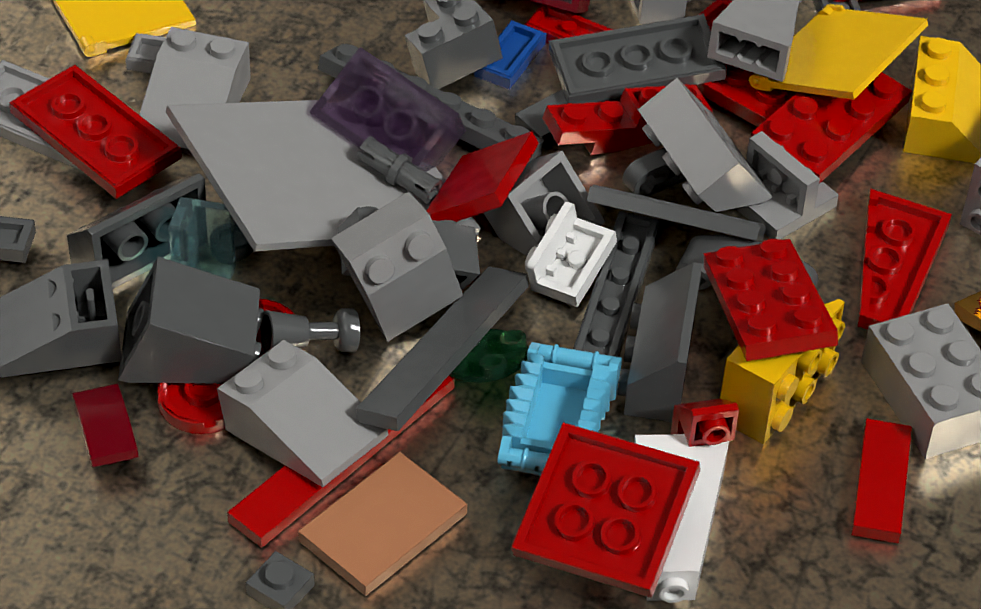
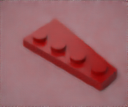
M870 189L857 327L868 330L870 325L912 313L948 230L952 214Z

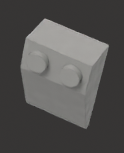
M171 27L157 53L139 115L180 146L183 154L192 155L166 114L167 105L239 103L251 79L249 42Z
M409 191L331 238L387 342L463 296L448 251L429 213Z
M285 340L278 343L217 388L226 431L321 487H324L389 436L388 429L358 422L356 408L361 402L316 357Z

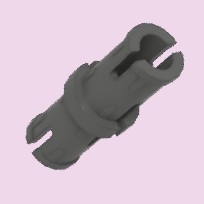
M369 136L363 142L360 148L365 152L358 151L357 160L366 163L386 176L387 183L392 186H402L422 199L426 204L435 198L438 191L434 188L439 189L441 187V179L435 178L413 164L412 157L406 153L399 155L377 141L373 136Z

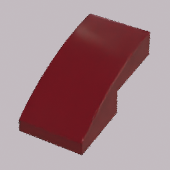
M118 383L72 393L92 468L139 457L133 430Z

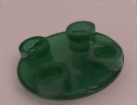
M490 329L449 376L464 382L482 383L500 380L514 374L521 369V362L527 361L528 345L526 334L521 330L505 331Z

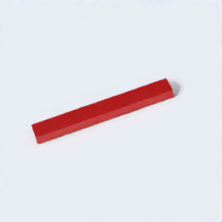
M449 375L399 431L388 429L389 436L324 487L285 465L227 512L228 523L260 548H263L451 392L455 386V378Z

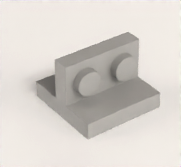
M762 131L749 138L746 161L773 197L764 203L735 209L748 220L763 223L766 226L765 234L770 239H782L837 207L839 194L823 181L819 184L820 178L811 169L805 167L789 154L783 146L773 141Z

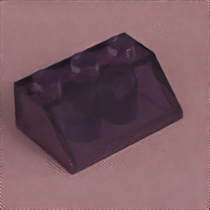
M361 47L309 111L312 116L360 148L369 136H373L377 141L399 155L406 153L412 157V163L426 172L444 160L466 131L459 113Z

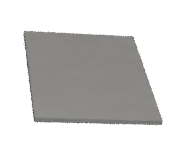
M377 98L167 105L165 111L254 251L335 246L331 238L338 234V227L357 207L371 206L380 209L407 193L408 190L402 186H392L386 182V176L366 163L357 160L358 151L365 152L360 147L369 136H373L377 141L399 155L406 153L412 157L413 164L435 178L442 180L441 187L446 181L394 108ZM411 193L422 207L427 210L432 201L426 204L422 199ZM473 217L456 222L459 225L475 227L476 235H478L481 229Z

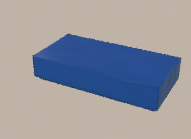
M511 20L498 36L503 58L475 71L474 77L510 90L546 44L547 33Z

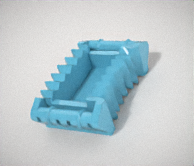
M531 342L527 351V361L521 362V373L515 375V386L509 387V399L506 400V411L503 412L502 440L498 454V464L501 465V468L541 475L563 422L598 432L601 420L605 419V412H609L610 401L616 399L622 358L599 354L598 351L592 353L559 347L558 344L553 346Z

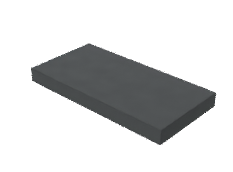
M704 14L549 41V53L567 104L594 103L621 98L624 88L667 86L676 78L683 84L688 85L725 80L727 72L723 62L707 58L711 30Z
M590 186L587 197L589 202L755 241H763L766 229L763 223L604 186Z

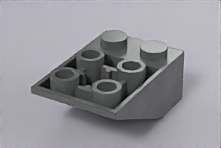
M108 259L62 265L0 297V378L121 361L118 322Z

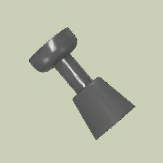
M342 308L336 312L332 322H309L306 316L265 310L261 324L263 350L266 353L283 340L298 348L307 347L309 340H333L334 345L340 352H356L360 343L358 313L355 308Z

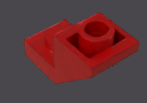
M719 398L674 405L670 434H685L689 447L706 444L717 445L722 442L734 441L739 414L738 405L736 402Z

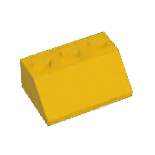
M920 36L912 70L910 86L912 93L908 104L903 152L976 163L981 158V64L961 42Z

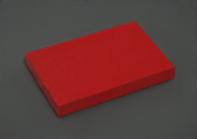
M533 131L463 155L426 210L431 219L458 222L501 207L539 144Z

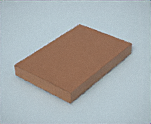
M399 452L298 531V541L363 595L367 596L467 515L468 504L403 453Z

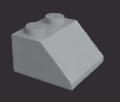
M562 150L528 162L503 205L484 212L499 239L525 256L528 255L532 247L539 245L545 235L546 225L553 214H558L566 201L575 204L577 218L599 226L605 222L595 204L587 201L588 192Z

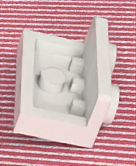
M566 201L558 214H553L546 225L544 237L537 247L534 246L530 249L526 257L525 270L528 273L531 290L578 307L617 243L616 231L577 218L575 204Z

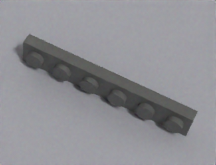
M342 43L320 55L318 70L480 149L530 132L525 127L512 125L497 118L493 112L487 109L477 108L462 101L454 93L443 92L429 85L421 77L410 76L394 68L390 62L377 60L364 54L354 45ZM537 136L535 137L539 144L529 162L542 153L544 140Z

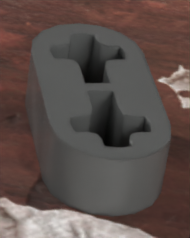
M664 147L633 161L625 170L622 178L623 183L632 193L647 197L687 179L682 173L677 176L663 160L662 155L667 152Z

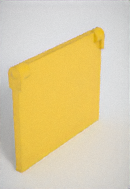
M52 0L86 57L107 53L108 49L130 44L133 42L136 33L160 36L167 34L171 27L186 29L196 26V19L183 0Z
M827 4L793 36L785 80L780 82L753 73L749 78V83L754 89L772 91L774 88L854 100L928 26L927 18L850 10L844 9V5Z

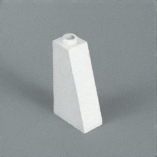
M685 434L635 435L634 443L700 462L699 476L653 597H646L647 601H665L669 603L695 600L725 470L729 441L717 445L706 444L689 447Z

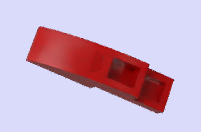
M684 84L712 113L713 110L696 84ZM666 86L624 88L620 101L547 105L543 120L558 145L584 143L590 155L613 153L651 144L652 141L642 129L647 122L638 109Z

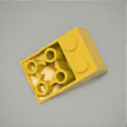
M841 299L824 304L838 329V341L845 329V322L841 321L845 302ZM738 345L726 359L720 399L736 402L738 405L739 414L736 430L763 445L775 430L782 432L791 419L794 407L799 402L805 404L811 397L821 375L827 377L834 369L839 358V353L835 351L836 346L746 361Z

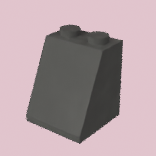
M157 257L127 311L118 380L127 383L224 384L260 356L261 343L256 341V336L264 317V309L259 308L260 289Z

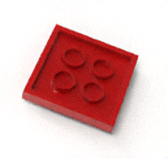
M563 422L512 544L513 556L652 598L699 476L700 462Z

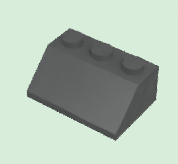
M199 173L176 180L68 234L67 240L71 264L108 259L112 289L151 270L157 257L170 260L209 240L205 178Z
M693 262L645 286L642 304L633 303L630 329L637 330L636 336H627L624 362L631 363L630 370L621 368L617 393L618 396L626 397L624 415L672 422L674 405L681 404L703 263Z

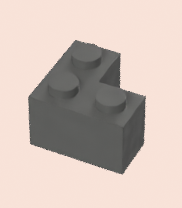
M423 0L429 22L405 34L415 73L437 89L503 58L494 20L475 0Z

